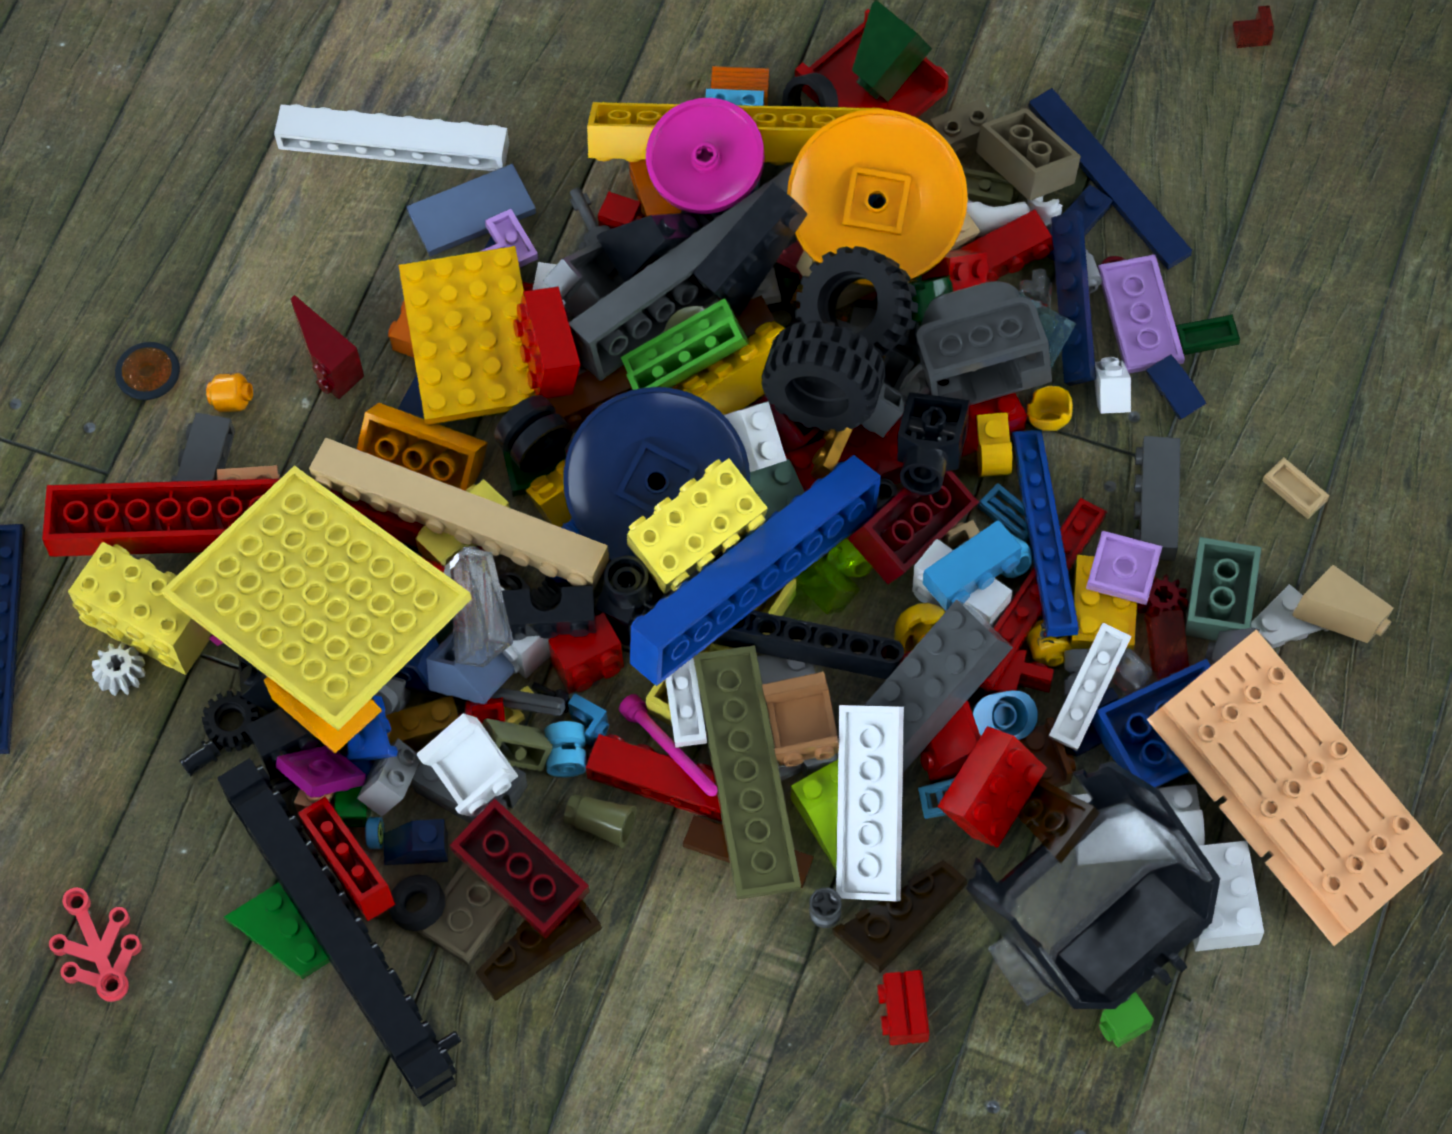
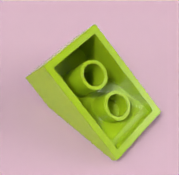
M838 759L791 785V801L836 871Z

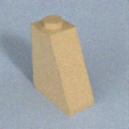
M1332 565L1302 596L1292 615L1299 620L1368 643L1376 634L1381 637L1391 624L1388 617L1394 608L1339 568Z

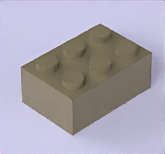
M1027 108L981 124L976 153L1029 201L1074 184L1081 157Z

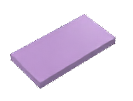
M1156 255L1098 265L1102 278L1101 286L1120 355L1128 373L1145 371L1170 354L1179 364H1183L1185 357Z

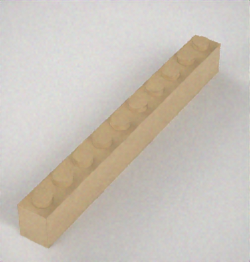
M326 437L309 467L312 478L329 491L333 489L341 492L343 496L352 501L361 500L367 502L380 512H393L406 522L414 523L416 521L424 524L432 532L438 534L447 533L463 544L470 545L473 543L481 546L483 550L491 555H504L520 566L526 567L530 565L539 569L541 573L548 577H561L573 586H593L594 590L609 561L608 545Z

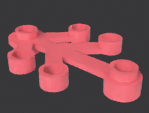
M71 888L64 894L62 902L67 912L76 916L88 946L70 941L62 934H56L50 939L49 947L57 956L69 954L96 963L100 974L80 969L75 962H67L61 967V976L65 982L70 984L81 982L96 987L100 998L107 1002L119 1001L128 992L129 981L125 973L132 957L141 951L142 944L136 935L129 934L124 936L120 944L122 950L112 968L108 957L120 930L130 922L127 910L123 907H115L110 911V921L100 940L88 912L91 904L88 894L82 888ZM83 900L81 907L73 908L75 901ZM117 914H125L122 921H114ZM58 941H65V945L61 949H55L54 946ZM136 941L135 948L131 950L126 949L128 942ZM71 968H75L76 974L72 977H67L66 972ZM113 982L118 983L116 990L108 991L109 984Z

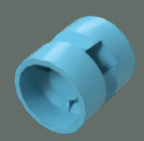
M562 721L546 726L544 729L545 737L552 744V750L546 762L547 773L555 777H574L585 773L587 756L586 750L583 749L586 745L584 725L578 722Z

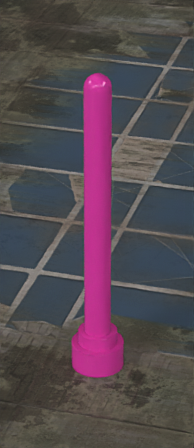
M631 694L624 698L620 703L619 712L626 720L639 723L708 796H715L718 792L717 786L680 747L675 748V742L647 714L646 703L637 694Z

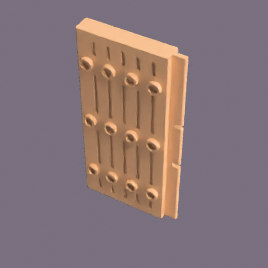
M1257 629L1146 719L1215 802L1220 797H1224L1226 801L1220 804L1219 808L1260 857H1263L1267 852L1272 855L1265 864L1333 946L1357 929L1443 854L1440 848Z

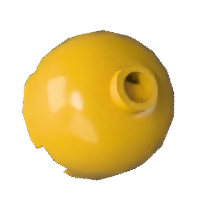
M919 603L907 608L900 614L895 624L894 639L903 645L904 654L913 650L946 612L943 608L933 603Z

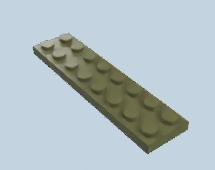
M755 645L698 653L693 657L713 775L715 785L718 788L717 796L736 899L798 891L801 889V882L774 751L775 747Z

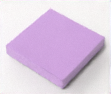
M1102 531L1086 589L1147 605L1163 546Z

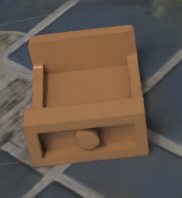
M824 672L762 684L774 740L775 756L779 766H797L802 764L804 760L813 758L826 760L839 753V738L828 682Z

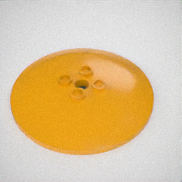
M868 109L849 113L836 118L818 130L798 154L791 169L787 194L808 213L795 232V236L803 250L814 262L822 263V256L830 251L837 254L838 248L847 246L852 249L855 246L864 247L900 264V269L908 273L910 281L930 271L954 246L964 224L968 202L967 184L962 165L946 139L922 120L906 113L886 109ZM873 194H880L885 198V205L878 209L873 208L868 203L869 197ZM866 279L853 282V284L874 287L872 282Z

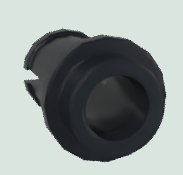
M211 739L206 743L203 740L199 748L179 760L190 777L211 761H218L217 757L221 753Z

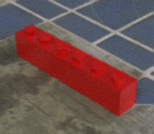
M598 734L586 765L587 779L722 822L717 794L715 796H708L669 754L657 753L653 748L644 744L635 746L626 743L623 738L617 735L609 734L604 736ZM697 763L696 765L715 784L712 767L707 764Z

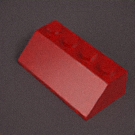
M911 651L904 654V659L908 656V654ZM968 700L921 752V764L924 770L928 772L930 781L957 776L981 737Z

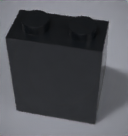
M691 213L650 215L601 232L597 235V239L623 281L626 282L701 229Z

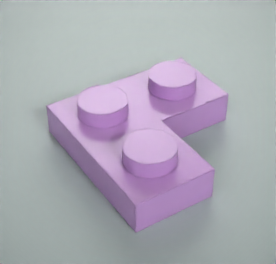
M512 209L485 220L486 228L496 244L482 251L515 246L519 268L538 260L536 249Z

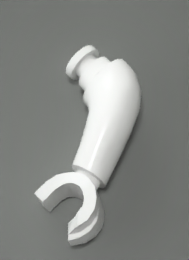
M1043 196L1030 201L1027 199V204L1023 201L998 207L987 206L979 201L973 203L969 199L967 202V212L980 230L977 237H983L1034 209L1049 230L1052 226L1051 217L1061 215L1062 205L1059 204V199L1043 202Z

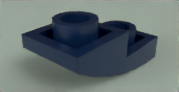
M1172 354L1145 370L1160 395H1164L1179 420L1206 404V401Z

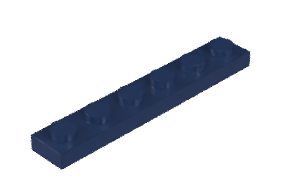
M1078 210L1051 217L1064 383L1068 386L1096 380L1083 213Z

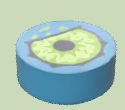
M369 817L366 821L365 840L369 849H382L384 822L382 817Z

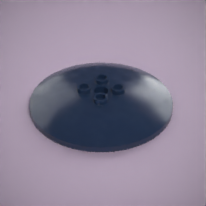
M666 387L640 388L622 393L595 409L581 424L572 439L565 459L563 477L564 494L569 513L582 536L608 545L609 560L612 561L617 557L625 555L636 557L627 546V534L630 530L628 527L642 516L647 520L654 514V507L667 497L671 500L675 499L681 492L679 489L693 478L699 481L706 473L704 470L718 459L723 463L730 458L750 484V469L746 450L741 438L729 420L713 405L698 396ZM653 474H660L665 478L666 484L660 490H653L648 485V478Z

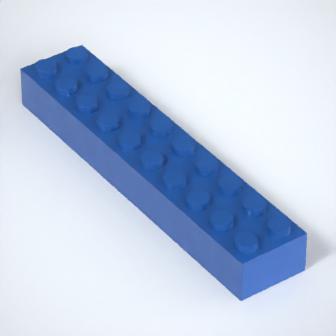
M855 455L845 462H839L831 473L823 479H817L811 488L802 495H796L788 506L780 512H774L766 523L758 529L750 531L745 539L736 546L732 545L726 549L724 554L715 562L706 564L693 579L684 581L676 592L668 598L664 597L659 600L655 608L646 615L638 616L631 625L630 664L654 685H659L866 522L876 512L881 476Z

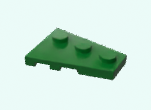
M279 882L224 916L229 924L247 935L251 941L264 948L301 979L306 978L330 962Z

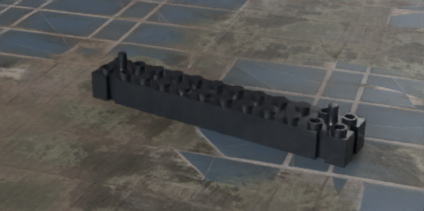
M250 758L217 777L228 803L329 958L330 963L395 1065L406 1079L422 1107L454 1088L456 1083L452 1076L457 1071L447 1051L461 1042L459 1035L456 1031H453L437 1041L436 1035L427 1020L421 1023L423 1019L411 995L408 994L404 997L406 992L397 973L393 968L389 969L382 950L376 942L372 943L364 922L359 916L356 917L349 899L343 890L340 891L337 887L336 880L327 865L323 866L316 848L310 839H306L302 832L303 829L294 814L291 815L288 811L287 804L281 795L295 787V784L285 777L272 785L263 766L259 765L256 767Z

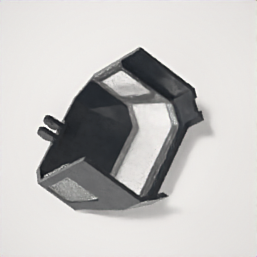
M1110 761L1100 764L1099 770L1087 774L1084 769L1073 772L1091 798V801L1088 803L1094 806L1100 814L1062 863L1041 844L997 883L981 860L976 857L973 865L976 874L974 878L969 879L966 888L989 921L1042 984L1074 1009H1116L1120 1004L1126 1002L1139 987L1154 976L1166 986L1171 983L1170 975L1162 967L1167 962H1170L1181 973L1187 968L1186 963L1178 954L1193 939L1199 937L1203 930L1212 923L1221 879L1160 790Z

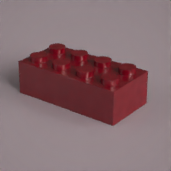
M946 471L943 485L938 492L931 495H919L907 490L903 486L847 539L889 585L916 563L936 539L940 540L979 502L952 471Z
M495 798L450 844L452 852L545 939L590 892L589 885Z

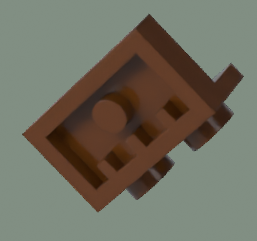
M1050 717L1046 718L1045 725L1035 727L1027 737L1019 741L1047 767L1041 779L1056 787L1071 784L1073 772L1076 771V765L1072 754H1066L1063 744L1048 737L1055 723L1054 718Z

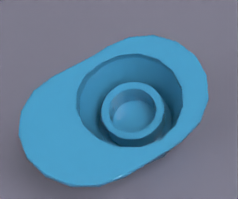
M1015 690L994 693L981 698L972 712L980 736L988 726L1011 734L1018 740L1027 737L1034 730L1038 717V710L1033 699L1028 694Z

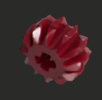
M1167 574L1163 576L1162 580L1154 576L1147 605L1137 604L1138 613H1145V622L1154 619L1156 627H1159L1162 621H1165L1170 627L1173 625L1174 619L1181 620L1184 616L1183 610L1187 609L1189 601L1185 599L1187 596L1186 588H1179V579L1173 582L1168 581L1169 576Z

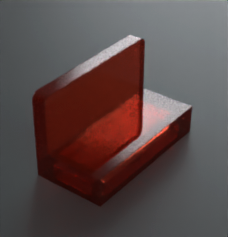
M1175 609L1145 614L1152 675L1157 679H1162L1170 676V673H1177L1189 667L1183 611Z

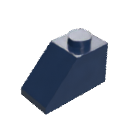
M444 819L410 821L384 833V865L448 862V831Z

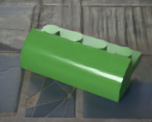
M724 298L621 356V360L628 373L626 375L633 390L648 387L672 388L747 346L749 342L729 302Z

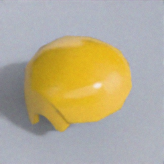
M1046 386L1037 389L1033 393L1031 404H1027L1029 422L1042 431H1058L1067 425L1072 418V397L1068 390L1060 386Z

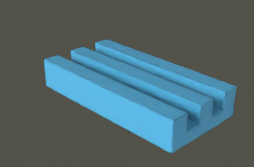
M997 483L979 501L977 508L995 522L999 520L1010 534L1026 542L1029 537L1026 521L994 496L997 494L1025 516L1023 503Z

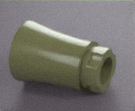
M575 794L574 796L571 795L566 805L564 823L573 825L575 829L593 834L620 848H624L634 829L637 808L634 805L617 804L587 795L582 797Z

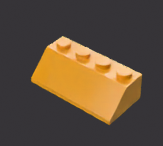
M377 403L364 414L357 450L466 491L470 486L474 485L482 469L488 442L437 423L426 425L423 418L382 403Z

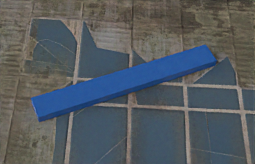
M1042 430L1012 432L1011 442L1046 636L1078 635L1079 627Z

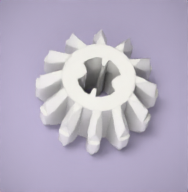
M121 642L119 647L115 649L114 645L109 643V651L98 650L100 659L92 661V667L95 670L92 672L93 679L99 682L98 685L102 691L109 689L111 694L116 696L119 690L122 689L128 695V687L132 685L139 688L138 678L145 677V671L142 668L145 661L142 656H138L139 652L134 647L128 649L127 645Z

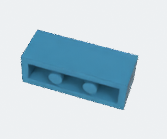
M997 520L925 569L923 585L946 611L956 599L965 603L971 593L977 589H986L994 582L996 576L1002 572L1009 573L1015 569L1020 563L1022 547L1004 525Z

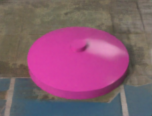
M697 98L683 102L669 110L653 128L646 147V166L655 189L671 205L683 211L696 214L721 212L745 199L757 185L765 162L762 136L754 120L739 106L717 98Z

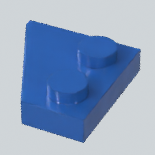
M374 695L371 699L381 708L382 712L348 741L347 759L349 761L362 762L396 757L398 755L397 747L391 746L387 733L391 731V726L385 716L386 709L381 696Z

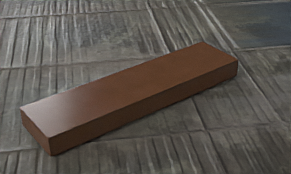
M694 815L683 841V847L730 863L723 825ZM794 850L801 888H803L814 856Z

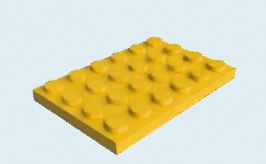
M515 246L398 265L426 425L508 412L522 400L536 395L535 389H530L528 384V364L523 363L521 358V338L515 336L513 321L518 317L517 304L521 303L524 291Z

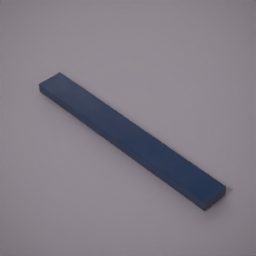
M1053 88L1029 101L1028 107L1035 116L1081 156L1079 167L1102 193L1113 200V207L1167 270L1191 256L1192 249Z
M23 524L0 525V754H10L25 537V527Z

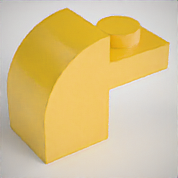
M1007 412L976 415L979 445L976 447L979 477L1011 474L1012 442H1010Z

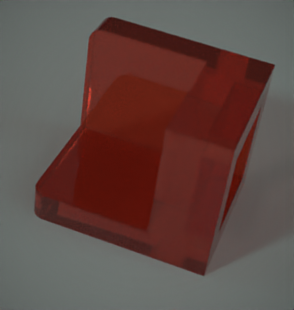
M1270 5L1258 6L1255 20L1235 21L1233 23L1237 48L1271 45L1274 25Z

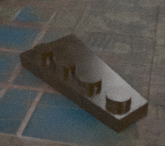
M583 900L546 939L524 920L516 929L517 933L507 943L504 942L476 971L477 977L496 1001L602 929L601 923Z

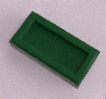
M1233 314L1175 325L1184 355L1235 346L1240 343Z

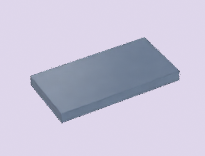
M513 163L406 206L407 212L430 257L489 233L485 220L504 211L512 209L518 221L536 214V208Z

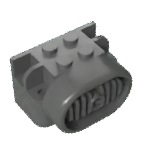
M1000 281L985 282L938 296L930 302L921 325L918 322L915 323L920 362L925 382L931 395L970 400V405L1052 382L1049 343L1037 309L1030 299L1020 297L1018 290L1009 283Z

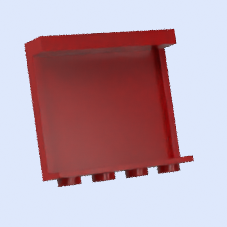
M869 9L865 11L864 22L814 64L808 67L806 64L801 63L795 68V77L818 73L830 80L837 92L838 107L883 108L906 113L918 118L948 93L949 76L942 67L936 66L928 60L927 56L889 102L881 96L876 100L856 82L859 77L852 71L870 12ZM804 85L802 92L820 106L816 92L809 85Z

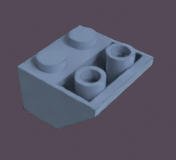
M459 627L426 659L430 691L470 700L473 703L485 704L515 672L512 663L484 633Z

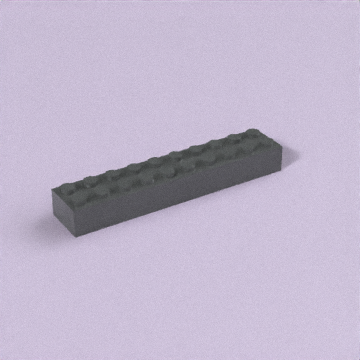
M793 165L784 169L779 175L764 183L745 199L722 215L717 216L711 223L693 233L691 237L677 247L672 248L667 254L648 265L643 271L624 282L616 290L601 298L592 307L570 321L569 326L580 363L599 381H602L624 365L621 356L664 333L668 320L675 312L688 306L705 307L718 298L693 274L694 270L772 182L787 193L788 181ZM795 234L785 249L797 241Z

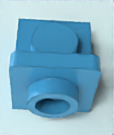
M574 693L568 702L569 712L573 721L581 723L584 727L589 725L585 732L586 744L592 747L596 742L598 734L605 736L609 729L607 711Z

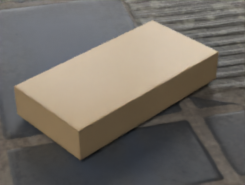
M1285 457L1266 473L1262 480L1307 519L1320 509L1330 496Z

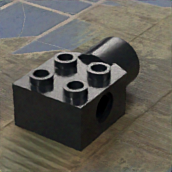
M909 392L898 431V461L903 463L900 481L907 490L919 495L934 494L941 489L946 471L959 468L969 428L970 400Z
M625 555L613 559L607 565L604 572L605 583L595 606V615L598 616L604 613L620 642L630 647L632 623L638 616L646 615L655 608L660 597L658 596L659 586L648 573L646 565L634 556Z

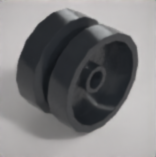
M534 395L519 402L502 417L496 426L494 438L505 452L510 453L511 460L520 470L531 472L544 467L554 460L569 443L573 431L571 425L564 417L556 414L555 407L545 396Z

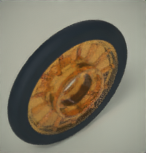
M143 342L130 347L121 355L115 368V379L119 388L126 395L139 400H151L165 395L174 387L180 374V363L176 354L169 347L157 342ZM151 365L155 367V372L152 375H140V370L144 366Z

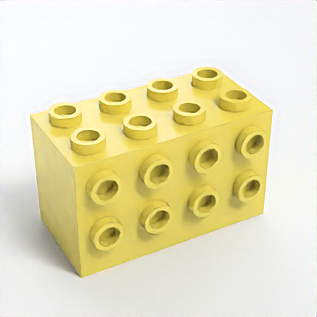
M730 458L723 463L720 459L713 462L704 470L706 473L703 475V478L699 481H696L695 478L689 480L679 489L681 491L678 494L679 496L673 500L669 497L665 498L654 507L655 511L651 517L646 520L642 516L628 527L630 530L627 534V546L646 565L648 573L664 594L671 589L674 592L677 591L679 586L688 580L689 575L696 570L700 573L706 564L714 562L713 559L721 551L724 553L732 545L736 546L742 535L758 529L766 520L767 506Z
M102 542L68 590L73 601V607L80 614L79 619L86 625L106 633L117 641L134 647L138 652L148 655L166 667L173 668L184 675H187L209 642V637L212 634L164 597L161 590L177 575L169 571L163 573L157 570L150 561L144 558L139 560L133 558L126 549L117 544H114L112 547Z

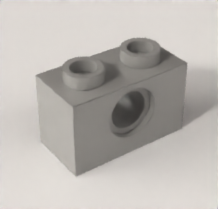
M398 738L391 744V746L397 747L398 755L396 757L375 759L357 799L381 817L404 798L421 761L416 755L417 752Z

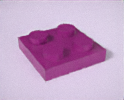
M327 746L277 756L276 768L311 798L322 797L325 794L337 791H347L350 788L363 786L366 774L340 752L334 753Z

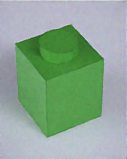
M1135 992L1116 1009L1104 1010L1100 1018L1101 1024H1099V1027L1104 1037L1109 1042L1113 1040L1117 1048L1151 1029L1154 1018Z

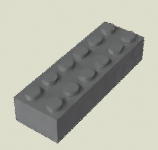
M957 599L864 705L904 707L903 773L1013 649L972 607Z

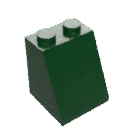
M875 0L871 5L852 71L859 77L856 82L876 100L881 96L889 102L932 48L918 33L879 1Z

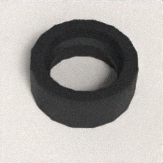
M810 73L793 78L787 83L783 91V106L802 107L801 91L804 85H809L816 92L820 107H838L837 92L832 82L824 75L818 73Z

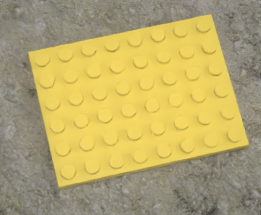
M295 465L161 590L167 600L338 731L472 600L468 590Z

